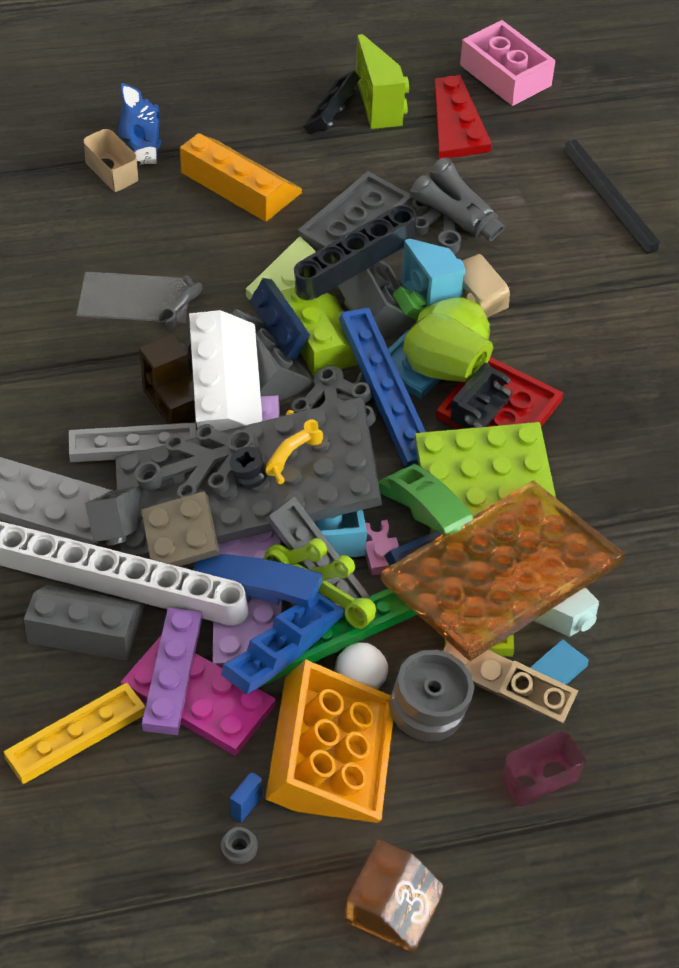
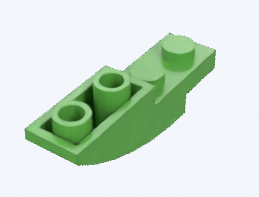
M416 464L401 469L378 481L380 494L410 507L415 520L444 534L456 533L463 528L464 524L473 520L471 512L443 482Z

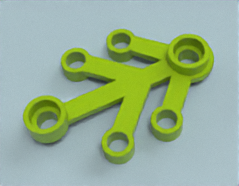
M318 538L312 539L304 547L288 550L280 544H274L266 550L263 559L304 568L298 563L308 559L312 562L319 561L327 554V547ZM341 555L331 564L307 569L322 574L323 582L318 592L345 608L346 619L353 627L362 629L374 620L376 606L370 599H355L325 581L335 577L345 579L354 572L355 564L349 556Z

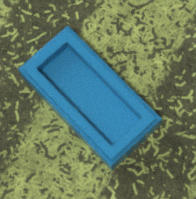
M562 639L530 668L567 685L587 667L589 659Z

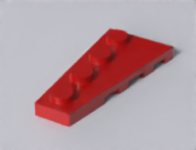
M461 75L435 79L434 90L439 159L491 152L492 143Z

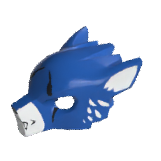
M121 83L123 104L118 124V137L136 154L137 165L157 164V152L161 145V139H159L160 109L157 104L152 105L149 103V99L143 100L140 90Z

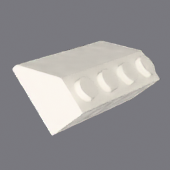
M221 310L189 313L197 428L204 424H210L215 430L224 431L263 421L255 324Z

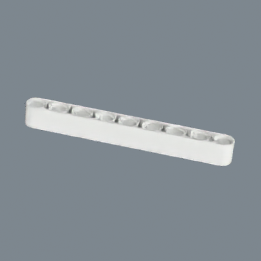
M0 521V566L164 609L170 607L202 611L203 619L226 625H238L248 617L249 611L245 590L236 581Z

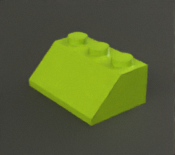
M295 287L281 290V293L310 334L300 353L313 377L320 369L327 366H336L344 369L358 365L339 322L340 314L344 311L335 296L326 292L316 299L303 300L296 295Z

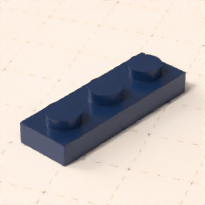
M262 278L250 299V303L285 356L297 359L310 334L274 281Z

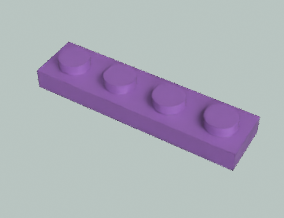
M168 607L142 720V731L178 735L202 623V611Z

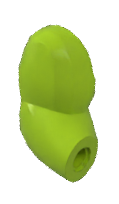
M455 297L426 306L419 313L416 323L405 336L403 351L415 372L431 378L468 382L484 362L488 363L491 357L493 344L489 341L490 324L484 310L472 300Z

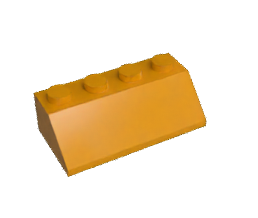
M200 133L180 147L181 173L265 222L302 193V188L223 143Z

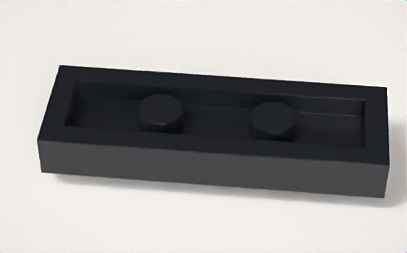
M355 70L334 82L303 127L310 135L318 130L324 132L334 123L333 117L344 109L345 100L355 93L356 89L354 87L361 79Z

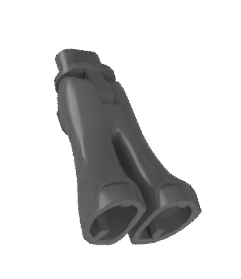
M448 157L439 159L430 171V177L427 174L420 176L409 191L413 199L445 214L466 232L473 233L477 237L483 236L491 242L505 228V225L498 220V215L462 180L452 160Z

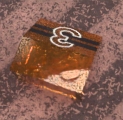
M378 839L346 900L345 922L414 953L445 887L413 854Z

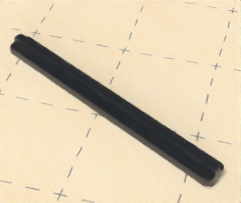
M575 139L567 141L564 151L647 253L657 251L660 244L659 239L581 144Z

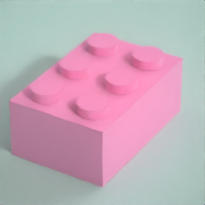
M503 20L462 39L460 65L511 106L552 86L555 60Z

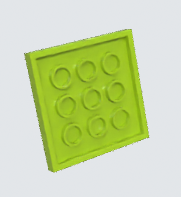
M540 422L415 433L414 442L419 466L443 482L473 516V520L464 524L463 528L456 533L444 534L440 532L450 551L478 548L509 533H512L521 544L562 540L564 533ZM430 527V533L438 531Z

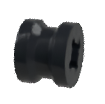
M247 446L236 450L232 454L230 467L240 486L248 489L256 488L266 480L268 476L265 472L266 465L258 449Z

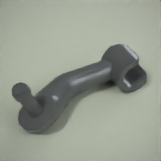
M189 276L183 277V281L189 288L184 290L170 307H163L159 311V321L170 318L165 322L167 330H172L176 327V314L188 302L200 296L203 291L202 283L194 284Z

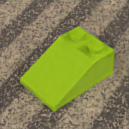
M360 34L357 38L356 73L361 78L358 81V87L370 128L403 126V115L408 112L407 100L405 98V93H409L408 77H403L399 64L366 36Z

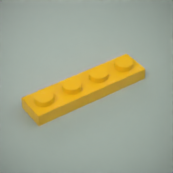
M126 682L3 751L5 760L21 783L25 784L144 716L145 705Z

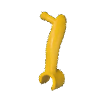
M312 419L304 423V430L285 439L266 464V474L268 476H275L278 484L281 485L285 481L281 472L292 451L305 442L312 446L321 444L323 432L318 430L317 421Z

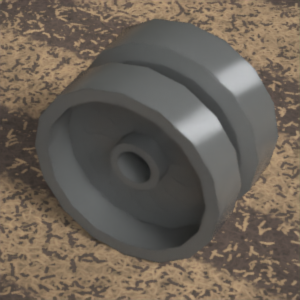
M422 650L410 655L400 666L391 692L389 709L392 719L398 728L407 735L425 742L441 741L452 736L461 726L472 700L474 691L472 675L462 661L452 654L443 651Z

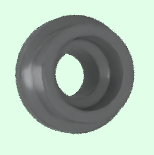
M244 827L232 828L221 840V852L224 858L234 864H244L251 861L258 850L256 836ZM238 844L244 845L246 847L243 850L233 849V847Z

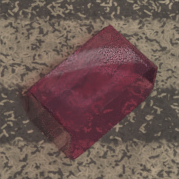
M558 731L509 753L505 760L502 780L516 802L522 807L578 781L587 760L570 735L566 732ZM549 762H559L567 769L548 779H545L543 776V767ZM519 776H529L535 780L536 784L529 787L523 786L516 778Z

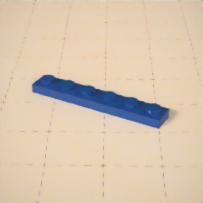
M369 307L341 312L339 322L364 378L369 385L372 396L404 467L407 468L413 464L419 466L414 437L415 433L426 431Z

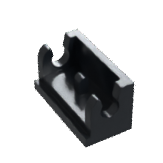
M484 362L453 398L450 421L465 429L487 427L512 396V391L505 386H501L497 380L508 385L511 379L506 374L490 367V364Z

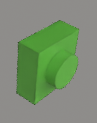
M401 286L393 293L404 314L417 320L419 313L426 307L425 298L418 291H410Z

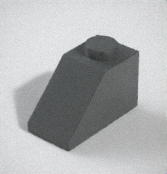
M140 486L109 491L85 503L94 542L106 540L107 545L119 544L127 541L126 536L137 530L141 496Z

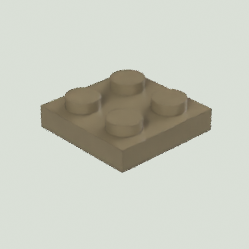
M205 491L141 509L150 560L179 567L220 555L209 499Z

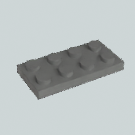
M367 171L297 230V238L300 236L311 247L320 250L398 205L410 206L412 204V197L406 191Z

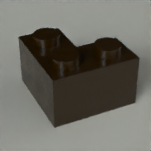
M171 334L140 347L143 391L168 424H181L196 420L194 382L188 367V361L191 360V356L186 345L180 344L175 336Z

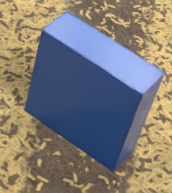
M253 772L247 775L230 797L231 817L240 823L244 821L262 798V778Z

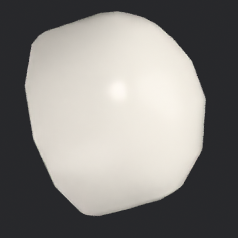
M357 642L347 646L340 653L335 662L334 672L378 690L386 681L388 663L381 651L369 643Z

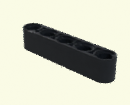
M406 205L393 207L299 261L294 267L296 295L303 300L316 299L404 247V240L409 238L415 239L416 214L414 209Z

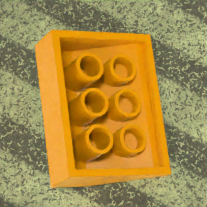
M305 659L285 677L265 800L301 813L373 823L380 822L393 719L389 709L391 695Z

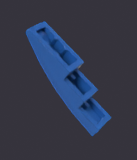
M220 554L197 561L193 568L197 572L240 583L244 587L247 603L253 597L278 606L281 600H285L309 608L323 582L322 574L266 559L230 554Z
M318 592L309 608L295 605L275 616L272 628L252 638L249 641L246 652L223 665L221 675L244 693L249 694L273 678L309 649L343 616L344 610Z

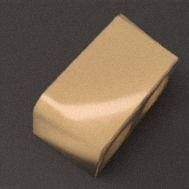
M103 129L85 137L84 151L86 164L114 192L122 190L138 181L136 154L112 130ZM101 159L112 160L114 167L110 169Z
M477 254L462 260L465 267V275L463 276V296L461 298L472 300L480 305L487 318L508 309L509 288L481 254Z

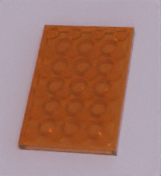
M533 480L473 516V520L464 524L460 531L441 535L381 571V581L466 659L471 661L623 564L625 553Z

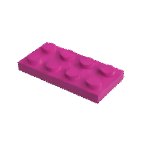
M161 636L121 681V685L127 682L145 704L147 703ZM195 653L180 724L232 755L237 756L276 707V699L258 688L249 694H244L238 687L221 675V667Z

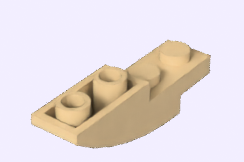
M454 633L451 634L443 652L452 654L465 664L472 675L474 685L561 723H564L578 694V690L517 661H511Z

